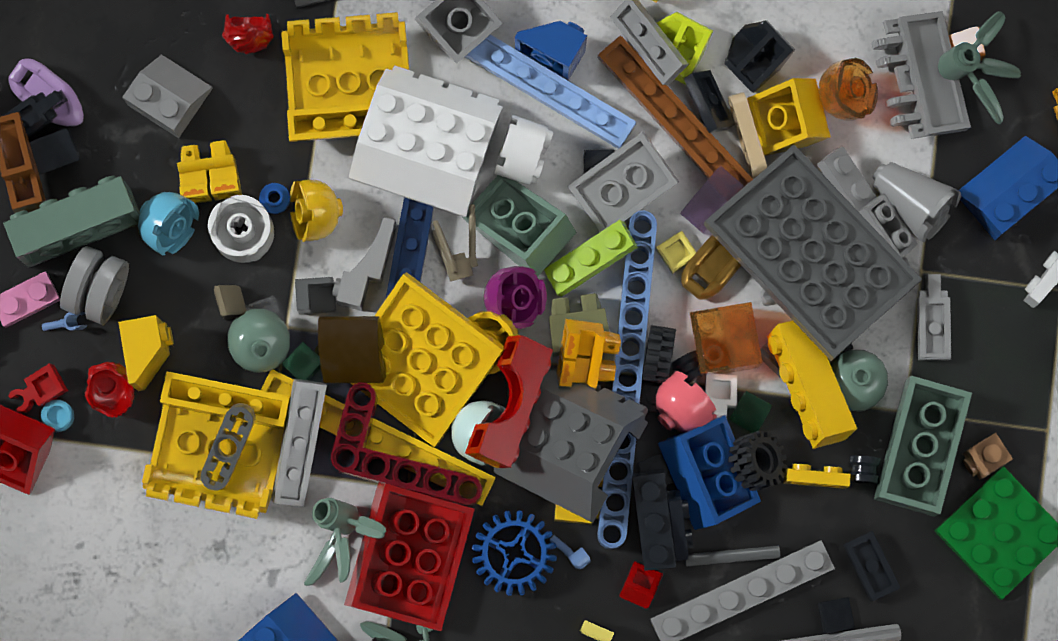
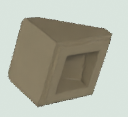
M214 286L218 308L223 319L227 321L245 314L247 310L239 286Z

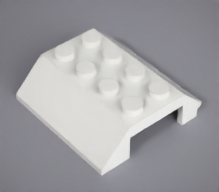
M395 65L392 70L385 69L376 86L357 140L349 179L466 217L476 190V181L492 134L498 126L503 107L498 105V99L480 93L477 98L472 97L473 91L453 84H449L448 88H444V81L422 74L417 79L414 78L415 72Z

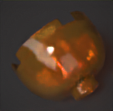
M855 57L833 63L822 74L819 81V97L824 109L831 116L844 121H852L865 118V115H869L874 111L878 100L877 83L871 82L869 74L873 72L864 60Z

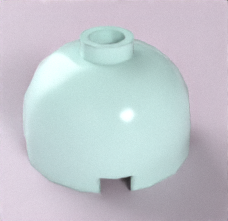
M489 401L471 402L461 409L451 424L452 442L458 453L476 464L485 465L484 462L465 454L475 424L493 422L502 415L506 408Z

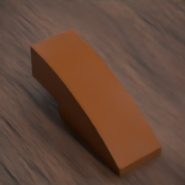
M16 112L0 117V171L2 178L5 180L14 213L27 210L29 213L39 209V205L45 202L46 199L20 113Z

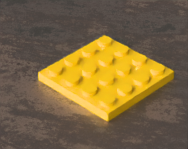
M406 272L401 276L375 314V316L380 318L384 345L381 351L386 378L383 383L367 384L371 385L378 397V405L435 447L449 430L457 414L466 406L498 361L501 353L504 351V346ZM364 390L361 391L371 399L370 392Z

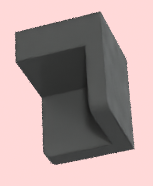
M333 277L295 279L296 307L299 315L336 311V296H333L335 284Z

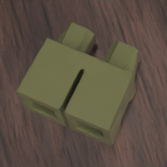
M597 293L582 295L580 297L582 311L570 313L568 298L552 299V315L549 316L553 357L560 354L565 319L603 324L604 331L609 332L605 308L601 309Z

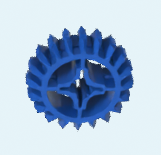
M505 511L506 521L502 523L499 517L494 515L493 521L496 524L494 528L486 522L483 524V528L489 532L487 536L482 533L476 534V538L483 541V545L472 546L473 551L482 552V556L472 559L475 564L481 562L484 564V567L476 571L477 574L489 573L484 584L489 585L493 580H496L495 592H499L503 584L507 585L506 594L508 596L512 595L513 586H518L520 596L525 594L523 587L525 584L529 585L531 591H536L537 588L533 580L537 578L540 583L545 584L547 580L541 575V572L544 570L552 574L554 570L546 565V561L554 562L557 560V556L548 555L547 550L556 549V543L546 544L545 542L546 539L553 535L552 532L547 531L542 535L540 530L543 529L545 523L541 521L536 527L531 525L535 518L533 514L528 516L527 522L522 521V511H517V520H511L510 511ZM512 527L521 528L519 534L512 542H503L494 538L504 529ZM529 533H532L539 542L541 548L540 560L525 550V542ZM522 538L520 543L522 549L520 552H524L523 556L530 559V561L524 558H516L514 562H511L510 567L506 568L509 563L507 559L509 554H505L506 550L499 546L513 549ZM489 546L504 556L505 561L500 574L490 565L488 559ZM518 564H525L535 568L527 577L508 579L512 569Z

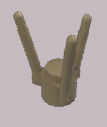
M470 204L468 258H466L464 252L455 255L451 254L439 222L437 220L433 221L435 230H432L431 234L445 264L450 282L473 276L472 268L478 266L476 259L475 205Z

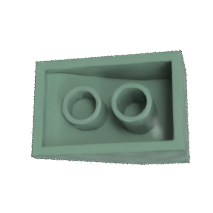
M499 175L472 203L475 205L476 230L514 263L536 271L537 277L577 233L565 213L519 182ZM469 210L466 217L462 216L467 223H469Z

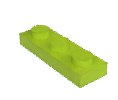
M618 220L546 267L544 271L556 294L563 297L637 249L638 246L622 220Z

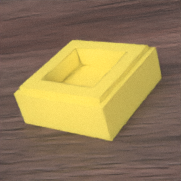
M680 231L656 247L657 252L672 274L685 267L696 254L695 249L683 231Z
M586 620L580 630L582 634L598 641H611L614 632Z

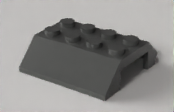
M557 368L554 370L549 369L540 385V397L531 410L529 428L522 435L517 460L512 464L511 468L494 467V473L593 523L608 497L598 486L626 435L630 433L633 437L640 439L648 424L645 421L648 408L630 399L625 402L624 396L606 388L601 390V386L598 384L597 388L590 387L586 383L573 382L572 387L559 386Z

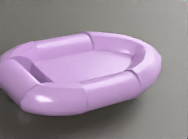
M22 59L18 62L9 75L8 80L11 90L21 101L40 92L47 96L55 90H62L68 101L55 109L58 116L52 119V123L63 126H77L83 122L82 106L77 95L65 81L38 61ZM30 70L33 74L24 85L20 81L27 71Z

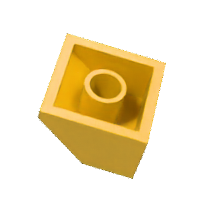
M792 78L747 98L764 156L786 152L793 145L798 149L808 147L831 137L816 79Z
M156 315L118 322L128 383L138 391L146 389L170 355L169 346L174 344L171 328L167 327L166 322L163 323Z

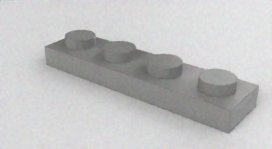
M299 379L293 380L271 499L274 504L304 507L327 387L325 383Z

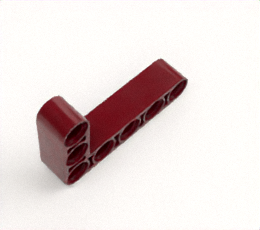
M357 383L350 388L331 453L332 464L339 472L376 483L390 484L465 506H472L480 501L483 494L481 483L471 475L365 448L377 407L378 397L372 386L367 383ZM359 391L370 392L371 400L367 405L358 406L355 404L354 397ZM351 421H359L363 424V430L360 435L355 437L347 435L346 427ZM344 451H351L355 456L353 464L349 467H342L338 463V457ZM374 459H381L385 462V470L380 475L369 473L368 465ZM404 467H412L416 471V477L410 483H403L399 480V472ZM438 474L446 478L447 484L443 490L434 491L429 487V481L434 475ZM471 482L477 486V494L472 499L461 497L459 490L464 483Z

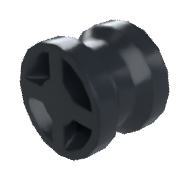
M698 350L689 352L671 363L672 370L682 372L688 376L684 380L688 384L709 372L706 366L701 365Z
M850 456L849 463L852 465L850 482L879 484L880 477L877 475V468L881 465L880 458Z

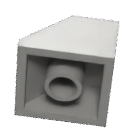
M435 0L415 18L416 22L434 43L456 64L503 24L484 0Z
M161 54L139 72L122 98L129 107L179 138L213 88Z

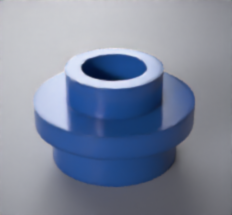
M271 183L261 190L259 202L268 213L279 214L289 206L290 194L285 186L279 183ZM272 193H278L280 199L278 202L272 203L269 201V196Z

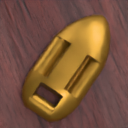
M711 235L686 264L681 277L682 286L699 300L709 299L723 289L741 267V264ZM695 274L708 284L706 289L692 278Z

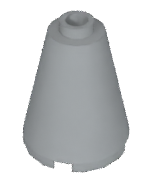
M893 162L887 165L881 164L872 177L875 180L873 187L880 195H886L903 222L922 242H925L926 238L930 240L950 218L948 214L950 205L956 207L961 198V192L956 188Z

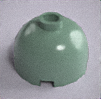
M251 309L232 322L228 332V348L234 361L243 369L254 373L268 372L277 368L286 359L290 348L289 330L284 321L275 312L266 309Z
M848 350L839 354L830 364L850 411L861 412L870 409L884 397L888 387V372L884 363L875 354L866 350Z

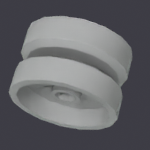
M88 246L83 247L73 261L65 279L60 298V308L75 315L85 310L88 320L100 325L106 324L113 315L124 291L129 272V263L114 256L104 261L101 251Z

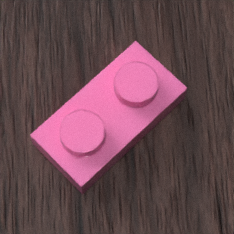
M46 271L0 294V321L3 327L7 328L60 301V297Z

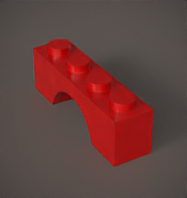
M523 335L507 337L504 351L501 353L497 364L509 385L507 407L502 415L493 422L475 424L465 452L466 455L495 468H511L519 456V444L522 435L529 428V416L533 405L537 403L540 397L541 382L551 367L550 357L553 349Z

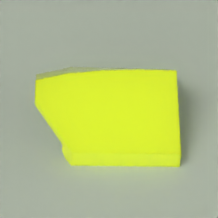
M675 12L656 23L689 64L675 78V80L686 85L684 78L695 71L704 55L713 30L679 12Z

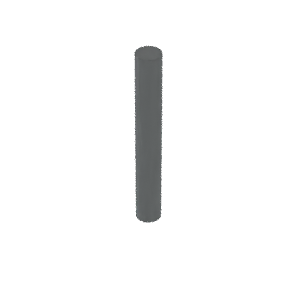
M778 545L688 554L689 559L685 560L686 567L775 559L780 558V548Z

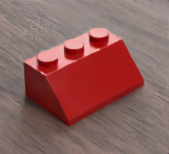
M0 405V483L30 495L50 453L55 428Z

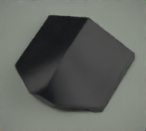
M767 20L746 24L733 37L728 57H726L724 64L752 93H755L781 70L795 51V48Z

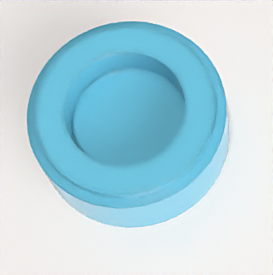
M52 400L43 407L41 419L43 424L55 428L56 432H61L72 425L74 411L65 401Z

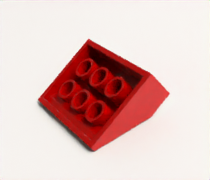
M378 483L368 518L386 527L385 536L378 539L363 535L344 605L442 631L475 509L390 484Z

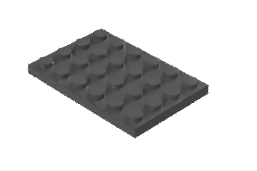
M795 145L790 147L706 219L703 224L830 361L836 358L922 280Z

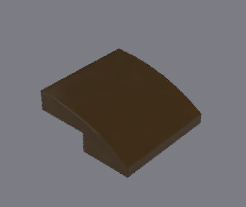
M320 316L318 319V345L323 382L383 383L386 378L381 351L384 345V338L379 316Z

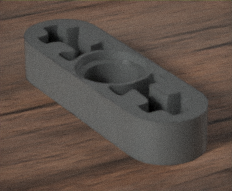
M244 403L235 404L224 417L201 471V481L210 490L224 488L232 477L256 420L255 412L249 405ZM239 412H243L245 414L244 419L248 423L243 422L237 433L232 432L231 430L236 423V418L232 415L237 416ZM231 439L237 446L236 453L232 455L223 453L220 449L221 440ZM219 461L225 462L220 471V475L224 478H219L217 481L212 480L213 474L209 471L213 472Z

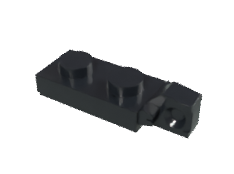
M55 90L47 96L40 92L37 95H31L3 116L19 112L27 137L29 138L51 123L52 119L58 116L55 109L67 102L68 99L62 90Z

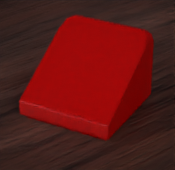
M634 561L621 590L620 597L643 608H649L663 573L656 570L644 571V565Z

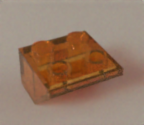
M751 302L689 313L700 374L732 373L759 368L762 365V356Z

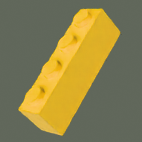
M793 320L777 324L767 336L768 348L775 356L779 365L780 377L786 383L791 394V403L793 408L798 411L803 423L805 437L810 440L813 449L846 440L857 427L827 356Z

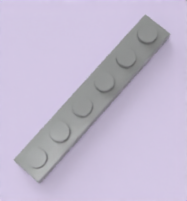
M821 540L651 618L650 621L660 641H679L835 568Z

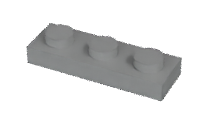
M625 0L610 16L662 85H669L689 65L639 0Z

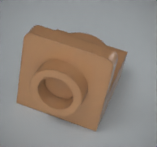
M997 433L992 434L963 452L966 458L963 460L966 469L972 476L977 475L979 480L1013 459Z

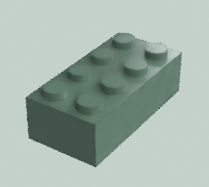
M108 176L99 180L98 185L90 189L81 187L71 191L68 194L69 197L59 201L57 199H50L39 205L40 208L29 213L27 210L11 215V220L3 224L16 258L30 268L138 225L140 211L131 188L121 176L117 178L115 176Z
M910 376L905 380L874 500L934 517L941 514L972 395L971 392L915 376Z

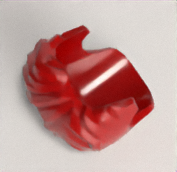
M228 14L225 16L222 37L237 52L249 54L265 49L274 38L270 16L266 14L265 18H229Z
M104 362L89 368L88 386L85 391L88 404L94 410L108 417L116 418L121 416L122 413H125L131 407L134 399V387L128 383L126 368L120 363Z

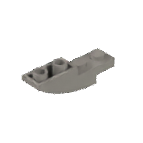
M843 146L835 149L817 163L831 184L902 258L918 245L886 195L881 194L876 197Z

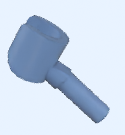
M68 312L64 319L43 323L42 330L48 331L58 328L83 330L87 325H78L77 317L85 314V312H81L78 315Z
M555 535L550 539V542L556 543L557 548L568 557L576 569H582L591 562L590 557L582 547L573 552L571 548Z

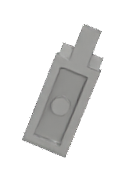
M928 274L925 276V291H919L917 299L918 360H951L950 297H948V291H941V274Z

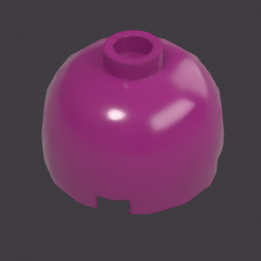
M523 266L503 268L492 275L487 282L483 296L484 304L487 311H492L500 316L505 314L513 321V325L517 329L531 327L535 323L533 321L536 317L542 315L545 310L547 301L546 286L543 280L538 279L535 274L537 272L531 268Z

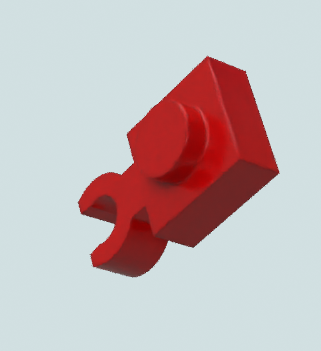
M49 363L24 379L27 385L26 389H15L8 396L10 399H17L22 396L24 399L23 405L18 407L16 411L18 413H26L32 409L34 402L38 406L43 407L48 402L66 393L68 389L55 365Z

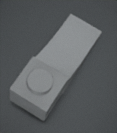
M383 217L376 238L363 259L350 272L343 271L342 279L336 278L333 296L337 297L336 302L339 306L362 311L369 282L382 284L397 226L394 219Z

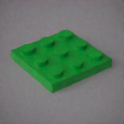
M1004 466L991 476L935 530L942 540L999 600H1002L1058 547V523Z

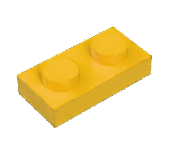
M793 464L792 469L784 471L783 484L846 489L850 487V474L842 473L843 468L826 466L824 471H811V465Z

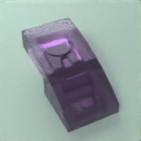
M720 165L680 214L704 234L707 230L703 225L705 220L743 189L744 186Z

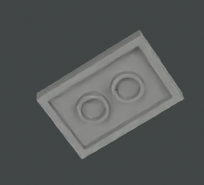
M643 131L569 184L568 188L601 232L618 220L626 221L634 213L640 211L679 183V180Z

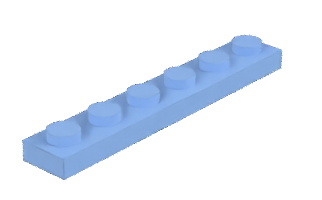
M491 34L465 56L467 59L617 149L623 146L636 125V121Z

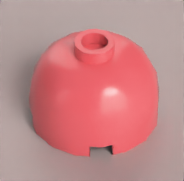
M679 371L673 372L659 387L656 394V407L660 413L658 420L666 429L671 431L674 428L678 432L684 433L708 424L716 419L717 415L712 414L716 411L715 405L697 383L690 386L684 381L688 376Z

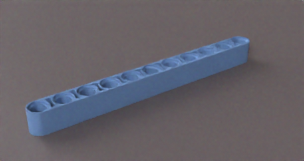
M645 210L634 213L630 218L628 230L638 246L634 251L641 250L645 252L648 260L643 264L635 263L631 259V254L634 251L625 256L617 334H620L621 346L619 353L615 354L616 373L615 379L612 382V391L624 396L625 402L630 399L639 404L657 231L656 218L652 213ZM639 220H644L649 223L651 230L645 234L638 233L634 228V224ZM640 281L643 283L645 291L639 295L632 294L628 289L630 282ZM629 311H636L641 315L642 321L638 325H630L625 320V314ZM627 341H632L637 344L639 352L634 356H627L622 351V345ZM623 372H630L635 376L636 383L631 387H625L620 384L619 375ZM630 433L627 434L630 445L625 449L618 450L603 477L602 491L608 497L617 495L624 502L623 509L618 512L609 510L606 506V500L600 509L597 537L600 545L609 550L619 548L627 536L636 438ZM615 464L624 466L627 471L625 479L614 480L609 474L610 467ZM614 526L619 529L621 534L620 540L616 543H608L603 537L605 528Z

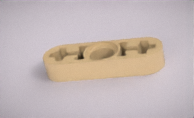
M744 92L728 96V103L732 118L736 124L735 128L749 174L754 179L767 168V164Z

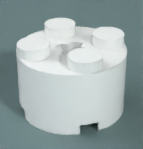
M512 115L508 133H505L497 158L494 174L527 185L530 182L536 183L544 165V160L539 159L540 154L544 155L546 149L549 148L553 131L548 130V126Z
M231 196V198L218 203L209 216L208 230L212 242L223 256L232 261L241 263L257 261L268 251L273 242L274 225L264 206L250 196ZM245 223L248 230L246 232L242 231L241 235H238L235 228H240Z

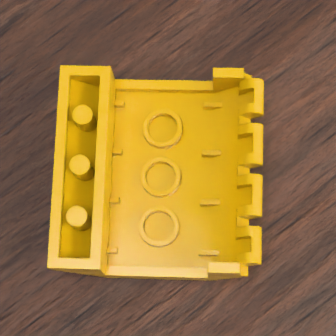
M398 12L376 14L377 23L371 24L370 14L346 16V26L340 25V17L315 19V28L310 29L309 19L287 21L288 31H282L281 33L286 62L289 142L358 137L360 135L376 86L385 69L392 70L395 65L409 70L405 21L399 22Z
M167 371L160 399L163 409L150 465H145L142 479L143 489H147L146 497L168 501L170 494H173L175 503L199 507L202 500L205 501V509L230 514L231 508L237 507L236 515L258 519L260 512H267L272 498L290 396ZM238 403L247 404L254 410L256 420L232 477L224 488L210 490L201 481V471L224 417L233 405ZM239 412L237 416L232 415L236 418L234 428L231 430L232 432L237 433L243 422L248 423L244 419L245 414L243 412ZM223 439L220 442V449L223 453L227 455L236 453L237 446L234 441ZM219 461L214 471H209L213 474L212 480L217 481L219 478H224L220 475V471L225 462Z

